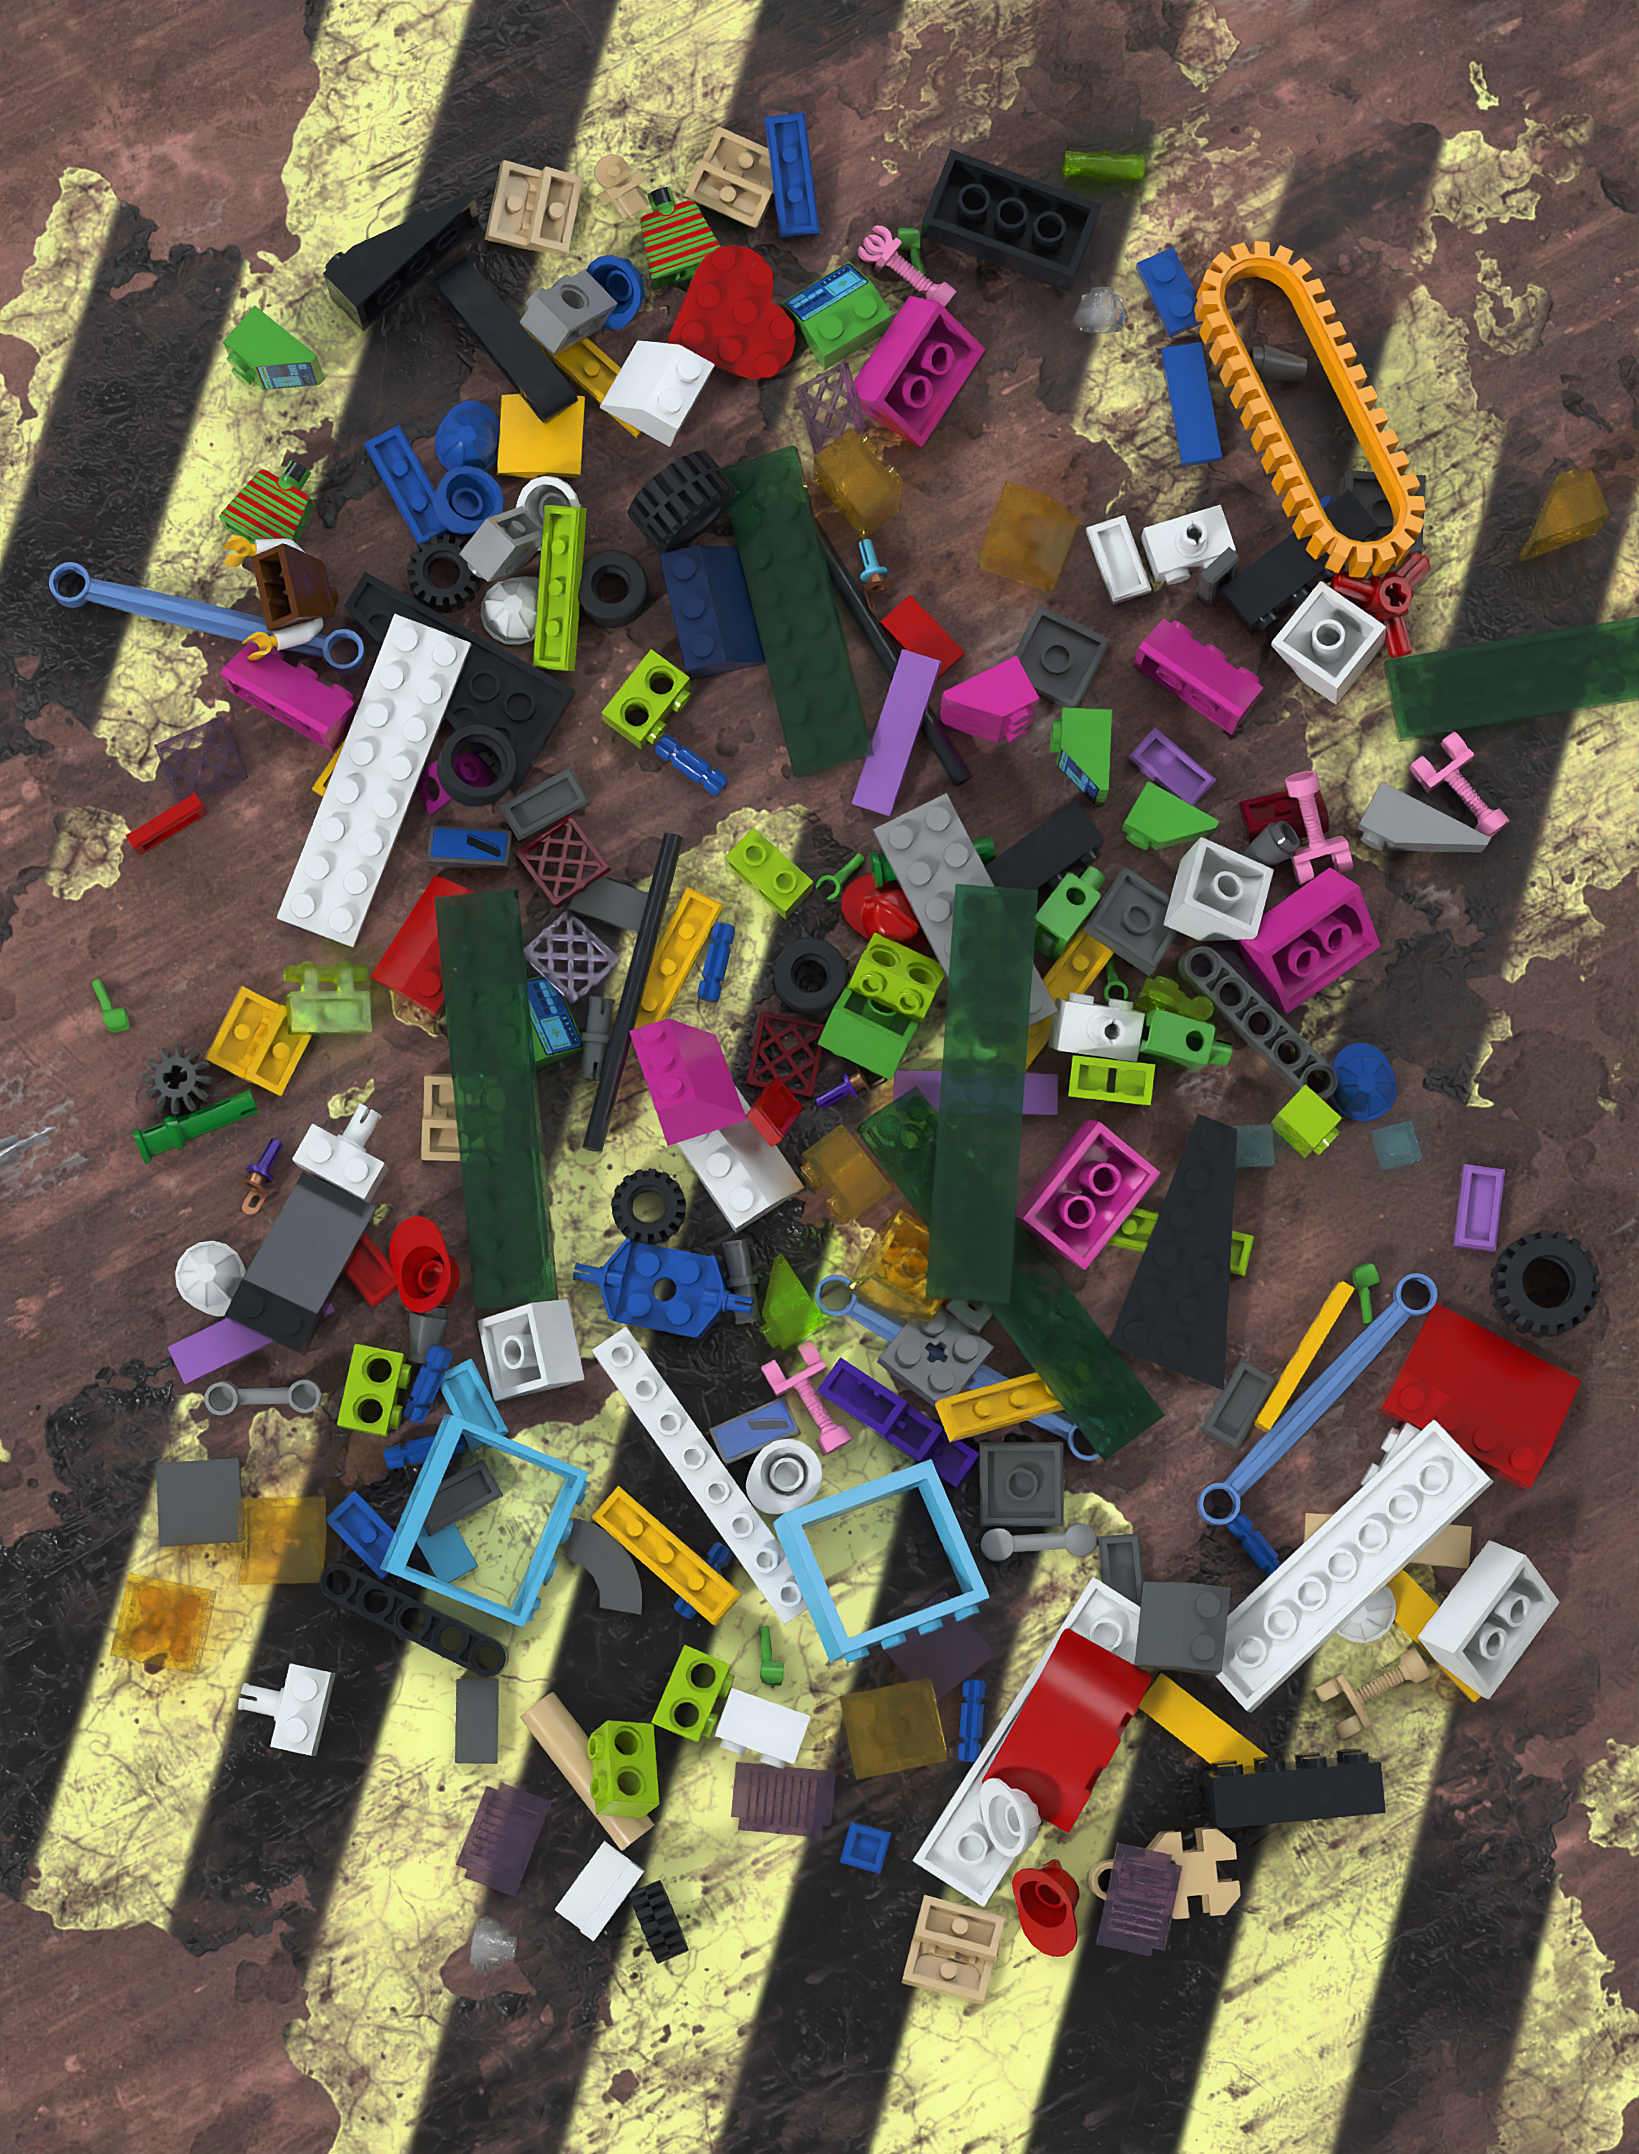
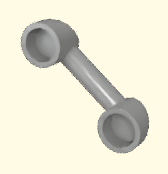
M306 1378L296 1381L291 1387L238 1389L231 1382L221 1381L214 1383L207 1389L204 1402L207 1409L215 1415L229 1414L238 1405L290 1404L295 1411L308 1413L319 1406L322 1392L316 1382Z
M1082 1523L1074 1524L1066 1532L1028 1535H1011L1005 1529L995 1528L984 1534L980 1542V1549L984 1557L992 1562H1002L1011 1556L1012 1552L1066 1549L1070 1555L1075 1557H1085L1095 1549L1097 1537L1090 1526Z

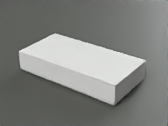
M1125 515L1087 527L1086 533L1112 605L1151 593V586Z

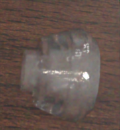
M1093 287L1090 289L1089 294L1082 296L1074 316V322L1081 331L1086 333L1112 334L1122 331L1129 322V317L1121 296L1114 294L1113 288Z
M485 1916L477 1920L474 1930L470 1966L479 1974L504 1969L506 1961L514 1962L516 1954L517 1936H510V1927L491 1916Z

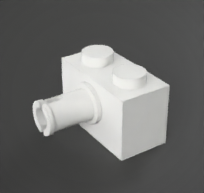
M1221 505L1143 529L1141 536L1155 583L1165 580L1168 585L1182 582L1190 578L1191 572L1206 569L1228 547L1236 551Z
M1070 992L1069 1000L1056 998L1055 1006L1058 1013L1053 1015L1048 1047L1059 1051L1137 1062L1145 1013L1132 1010L1133 1002L1109 999L1108 1006L1093 1004L1094 996Z
M359 1103L343 1135L338 1134L337 1137L312 1124L292 1160L302 1169L370 1203L389 1170L384 1162L367 1154V1150L364 1148L382 1116Z
M290 1664L285 1686L280 1691L244 1683L240 1694L256 1697L257 1701L239 1698L238 1709L274 1716L276 1724L270 1747L316 1756L336 1673Z

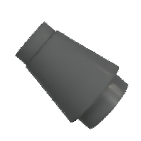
M1261 343L1260 346L1250 347L1248 354L1262 383L1303 382L1307 371L1306 358Z
M1283 820L1278 823L1271 822L1240 855L1270 867L1293 857L1295 850L1300 847V841L1294 829Z
M438 1305L433 1310L424 1313L409 1311L410 1361L422 1364L428 1363L424 1359L430 1346L440 1345L450 1321L446 1317L447 1307Z

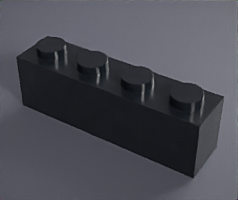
M1347 490L1323 509L1334 528L1347 538L1360 542L1376 541L1375 539L1379 537V525L1350 490ZM1293 532L1221 588V599L1251 635L1259 629L1262 632L1271 629L1282 618L1280 615L1282 611L1291 604L1294 607L1300 606L1313 591L1312 588L1320 581L1331 582L1336 572L1325 568L1330 554L1326 552L1315 560L1305 550L1312 535L1298 540L1295 532ZM1344 564L1340 570H1345L1346 567Z
M1074 801L984 867L1008 914L1014 912L1018 917L1036 903L1033 897L1046 888L1049 893L1053 892L1071 869L1078 864L1084 869L1085 866H1089L1102 855L1099 849L1102 848L1105 839L1078 803Z

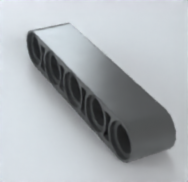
M1202 946L1190 949L1182 954L1178 963V971L1181 978L1296 1093L1305 1084L1307 1085V1076L1313 1070L1321 1073L1324 1079L1323 1088L1316 1094L1321 1099H1326L1334 1093L1338 1080L1333 1068L1216 951L1210 947ZM1196 954L1203 956L1208 962V972L1204 977L1196 976L1191 970V960ZM1224 984L1232 985L1237 991V1001L1232 1006L1225 1005L1220 999V989ZM1255 1012L1261 1014L1266 1020V1029L1261 1035L1254 1034L1249 1028V1018ZM1284 1041L1292 1044L1295 1049V1058L1290 1064L1283 1063L1278 1057V1047Z

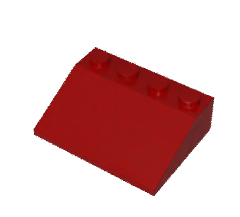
M1436 1302L1425 1318L1377 1411L1400 1424L1407 1422L1421 1431L1433 1420H1436L1480 1467L1525 1490L1532 1487L1544 1464L1581 1380Z

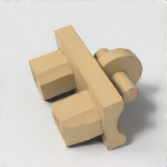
M608 154L597 162L594 170L596 181L601 187L607 189L597 195L603 206L612 202L622 220L650 205L639 184L646 181L641 170L630 174L628 163L617 154Z

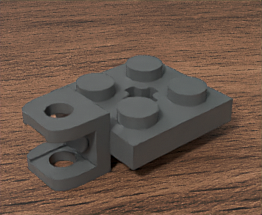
M969 1282L961 1287L945 1309L928 1296L882 1353L877 1363L935 1407V1403L938 1400L957 1395L994 1348L980 1337L979 1333L994 1313L997 1300L975 1282ZM927 1346L941 1347L944 1350L943 1356L946 1358V1361L943 1363L937 1359L934 1363L929 1362L927 1359L929 1351L925 1348Z

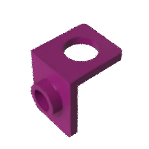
M474 751L454 757L453 769L456 776L463 783L480 788L493 784L486 765ZM436 760L422 772L417 785V790L429 814L437 813L453 800L440 784L437 776ZM431 777L437 781L440 788V795L437 800L429 792L428 783Z

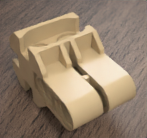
M1203 1827L1195 1828L1197 1849L1183 1851L1181 1832H1174V1830L1159 1831L1145 1848V1856L1098 1861L1090 1867L1086 1881L1091 1892L1104 1900L1116 1901L1149 1898L1150 1902L1173 1919L1189 1918L1187 1896L1201 1895L1203 1913H1210V1916L1225 1915L1241 1896L1239 1880L1232 1881V1878L1217 1879L1216 1861L1237 1859L1236 1845L1217 1828ZM1155 1865L1159 1870V1880L1153 1887L1145 1888L1140 1880L1141 1872L1146 1866ZM1109 1868L1114 1869L1118 1877L1117 1885L1111 1891L1104 1892L1099 1888L1098 1877L1102 1871Z

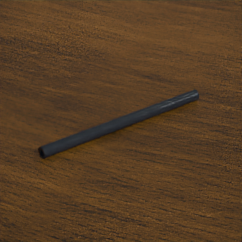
M808 503L800 505L790 513L892 682L900 657L878 619L870 610L866 599ZM928 705L921 731L954 786H960L971 779L972 775L930 705Z
M664 833L584 1138L582 1148L593 1152L602 1153L632 1040L629 1031L635 1028L684 838L673 833Z

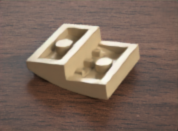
M717 126L703 160L698 162L684 193V198L693 200L702 206L757 230L774 198L768 148Z
M503 160L499 168L485 240L528 250L567 255L584 177L550 167H545L541 171Z
M425 1074L421 1160L504 1163L508 1076Z
M924 1895L901 1983L983 2005L1006 1917Z

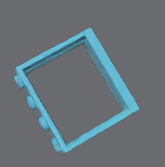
M444 1414L380 1569L524 1628L526 1621L531 1622L535 1611L539 1610L541 1598H538L537 1595L543 1581L548 1583L553 1576L557 1565V1560L553 1556L559 1543L564 1544L571 1533L573 1521L569 1520L574 1505H581L586 1496L584 1493L589 1482L585 1481L588 1472L454 1415ZM461 1434L565 1477L511 1608L406 1566Z
M931 1459L786 1512L772 1523L830 1663L845 1658L847 1664L853 1661L856 1662L870 1655L868 1648L879 1644L882 1645L883 1650L890 1649L907 1641L905 1634L915 1630L919 1631L920 1636L929 1634L943 1627L941 1620L955 1616L957 1622L965 1620L972 1615L980 1613L978 1606L990 1598ZM918 1487L963 1595L848 1638L804 1529Z

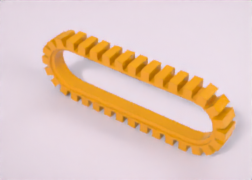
M1254 241L1250 252L1244 242L1231 246L1228 254L1226 255L1221 252L1205 272L1195 299H1198L1194 307L1196 322L1203 321L1199 334L1204 344L1207 345L1214 342L1209 352L1214 365L1224 364L1219 376L1225 388L1235 385L1230 395L1235 409L1245 407L1240 417L1245 430L1248 431L1256 428L1250 440L1256 453L1266 450L1261 460L1266 473L1269 474L1277 471L1271 484L1277 496L1287 493L1282 503L1287 517L1298 514L1292 528L1298 540L1312 535L1305 550L1315 560L1326 552L1330 554L1325 565L1327 569L1339 573L1344 562H1348L1349 577L1364 578L1369 568H1371L1374 576L1388 572L1392 563L1397 566L1407 556L1418 538L1424 523V519H1421L1425 512L1424 496H1414L1420 487V483L1414 472L1403 475L1410 462L1404 450L1393 453L1399 443L1393 428L1382 432L1388 422L1387 415L1383 407L1372 410L1378 397L1372 385L1362 388L1367 378L1362 364L1351 367L1357 354L1351 342L1341 345L1346 335L1341 321L1330 324L1336 311L1330 299L1320 302L1325 293L1320 279L1306 282L1312 271L1309 264L1303 258L1292 266L1288 264L1294 251L1281 245L1275 256H1270L1269 242ZM1250 277L1270 280L1282 288L1291 300L1391 506L1394 517L1393 529L1390 534L1382 539L1370 542L1349 539L1339 533L1328 520L1227 311L1224 299L1225 290L1237 280Z

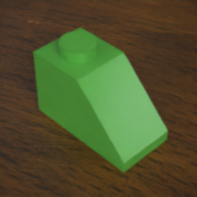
M1148 781L1126 818L1121 831L1127 833L1126 839L1130 843L1141 849L1147 850L1150 846L1155 850H1160L1200 839V837H1210L1216 830L1219 821Z

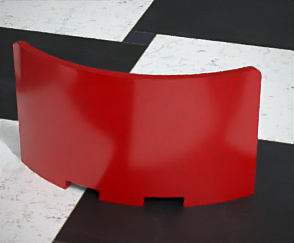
M1064 1629L1022 1710L984 1775L982 1784L990 1778H998L1006 1783L1010 1789H1019L1025 1792L1031 1801L1037 1805L1040 1818L1069 1833L1090 1798L1104 1768L1106 1769L1121 1741L1120 1737L1130 1719L1135 1715L1153 1675L1070 1629Z

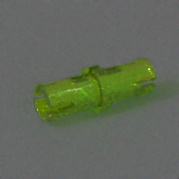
M1101 149L1100 153L1069 150L1064 152L1063 177L1098 178L1099 182H1107L1108 178L1139 181L1144 179L1145 154L1127 155L1110 153L1109 149Z

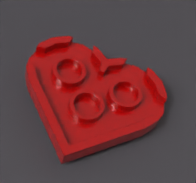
M729 245L716 248L704 256L699 263L666 343L681 345L715 364L714 366L737 376L750 379L770 378L783 369L793 355L796 340L795 326L786 312L771 302L774 287L773 272L763 257L748 247Z

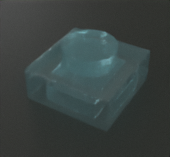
M1412 1120L1370 1132L1381 1172L1423 1160Z
M1273 1124L1231 1126L1237 1129L1235 1168L1274 1167Z

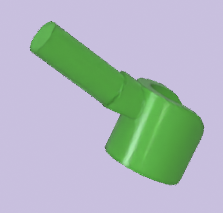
M899 228L898 239L902 243L898 250H911L910 259L912 266L925 276L920 257L919 231L915 228Z
M858 853L834 876L826 875L821 877L816 884V889L822 888L827 881H834L836 890L827 900H836L842 893V884L865 861V858Z
M1113 955L1105 965L1107 984L1102 990V996L1107 1003H1109L1110 999L1108 991L1113 985L1121 988L1124 1001L1128 997L1127 986L1119 981Z
M101 979L94 980L91 984L101 1003L102 1017L107 1029L112 1033L129 1030L130 1025L126 1008L113 1009Z
M1366 1263L1356 1267L1352 1271L1351 1278L1359 1293L1363 1323H1371L1373 1315L1371 1295L1368 1287L1379 1283L1380 1280L1375 1266Z
M769 1626L759 1627L762 1650L760 1679L765 1684L780 1686L782 1685L784 1663L771 1661L772 1646Z

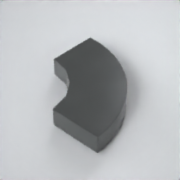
M574 1518L566 1559L582 1565L594 1577L600 1591V1608L641 1615L643 1605L641 1582L635 1564L620 1542L604 1529L585 1520Z

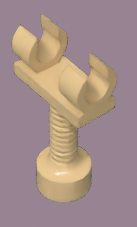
M1415 1647L1399 1655L1401 1661L1398 1668L1394 1667V1669L1387 1671V1674L1383 1673V1676L1380 1675V1678L1376 1677V1680L1369 1681V1684L1366 1683L1365 1686L1358 1687V1690H1352L1343 1673L1336 1675L1313 1689L1320 1703L1343 1692L1354 1711V1715L1334 1725L1341 1740L1371 1725L1368 1716L1362 1708L1364 1702L1370 1701L1371 1697L1375 1698V1696L1381 1695L1382 1691L1390 1690V1688H1393V1685L1397 1686V1684L1404 1682V1679L1412 1680L1415 1684H1418L1431 1676Z

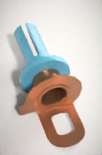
M864 539L859 542V548L866 570L860 575L862 582L866 583L863 586L865 587L864 591L869 608L876 615L872 595L888 591L892 588L893 582L884 580L889 574L886 567L879 566L872 540ZM868 596H870L874 608L871 607Z

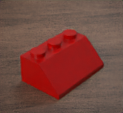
M435 874L370 975V978L435 1019L440 1020L505 919L502 910L471 890Z

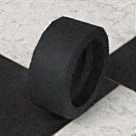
M472 724L457 729L447 738L437 760V776L443 790L453 800L466 806L484 807L497 802L507 793L517 772V755L511 741L501 731L487 725ZM468 744H480L491 749L498 756L501 763V772L498 779L492 785L484 788L472 787L463 783L456 776L453 769V759L456 752Z

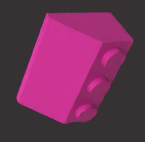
M909 295L847 390L846 395L868 417L915 446L922 448L984 353L985 348L939 302Z
M1163 618L1139 646L1133 667L1233 735L1261 695L1264 687L1258 684L1259 678L1244 667L1236 669L1225 661V654L1215 646L1206 644L1204 647L1191 638L1193 633L1180 622L1173 621L1170 623Z
M249 642L223 667L220 675L229 692L332 752L336 749L355 717L356 704L351 701L354 697L352 693L334 683L331 688L317 681L319 675L301 663H298L295 668L282 660L284 654L276 648H271V651L261 659L250 661L247 657L260 651V648L254 643Z
M1016 655L943 692L939 720L943 727L995 743L1008 739L1009 743H1013L1031 732L1029 727L1034 724L1040 698Z
M1331 867L1262 915L1258 934L1254 939L1237 940L1246 966L1284 1014L1291 1012L1381 946L1359 885Z
M665 1019L629 1031L667 1146L747 1120L715 1034L671 1019Z
M1085 1120L1012 1213L1011 1217L1047 1246L1081 1269L1086 1270L1161 1172L1100 1121Z

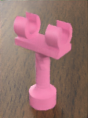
M874 226L872 230L878 235H868L864 239L865 249L861 246L858 248L861 260L868 264H875L873 269L878 273L885 265L891 266V269L894 268L893 271H897V274H900L901 277L903 276V279H906L907 282L909 281V284H912L915 289H919V292L922 291V294H925L926 300L939 302L945 307L957 291L945 281L942 284H933L929 278L926 279L927 277L923 276L924 274H920V271H917L916 268L914 269V266H911L907 260L905 261L901 255L898 256L897 249L902 241L897 237L893 241L891 233L887 228Z
M1452 732L1440 744L1453 762L1436 773L1430 762L1424 756H1421L1410 764L1409 770L1427 793L1444 781L1449 782L1451 788L1457 792L1456 794L1462 798L1461 800L1464 801V804H1467L1469 810L1477 817L1478 824L1474 829L1489 837H1493L1510 820L1500 808L1497 810L1487 809L1488 806L1485 805V802L1480 799V796H1477L1478 794L1475 793V790H1472V786L1470 787V784H1467V780L1460 774L1459 770L1472 760L1474 753L1467 748L1465 742L1456 732Z
M1303 771L1288 776L1285 779L1290 797H1297L1299 800L1309 845L1296 849L1295 855L1291 857L1296 881H1299V884L1302 885L1313 880L1314 872L1310 859L1331 854L1334 868L1338 870V873L1353 870V861L1348 841L1342 835L1324 839L1314 793L1321 789L1317 772Z
M810 1339L797 1348L808 1367L806 1370L786 1380L775 1359L763 1365L761 1369L777 1397L793 1388H796L798 1393H801L800 1397H803L804 1404H807L806 1408H808V1411H811L810 1415H813L812 1418L814 1422H817L818 1429H821L820 1437L816 1442L825 1456L845 1446L853 1439L845 1425L837 1426L833 1423V1420H830L831 1416H828L829 1413L827 1409H824L823 1402H820L821 1399L818 1398L817 1391H814L813 1384H810L811 1378L827 1370L825 1363Z

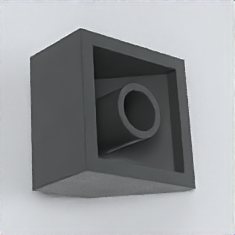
M1144 1581L1134 1665L1218 1676L1222 1672L1231 1588L1188 1582Z

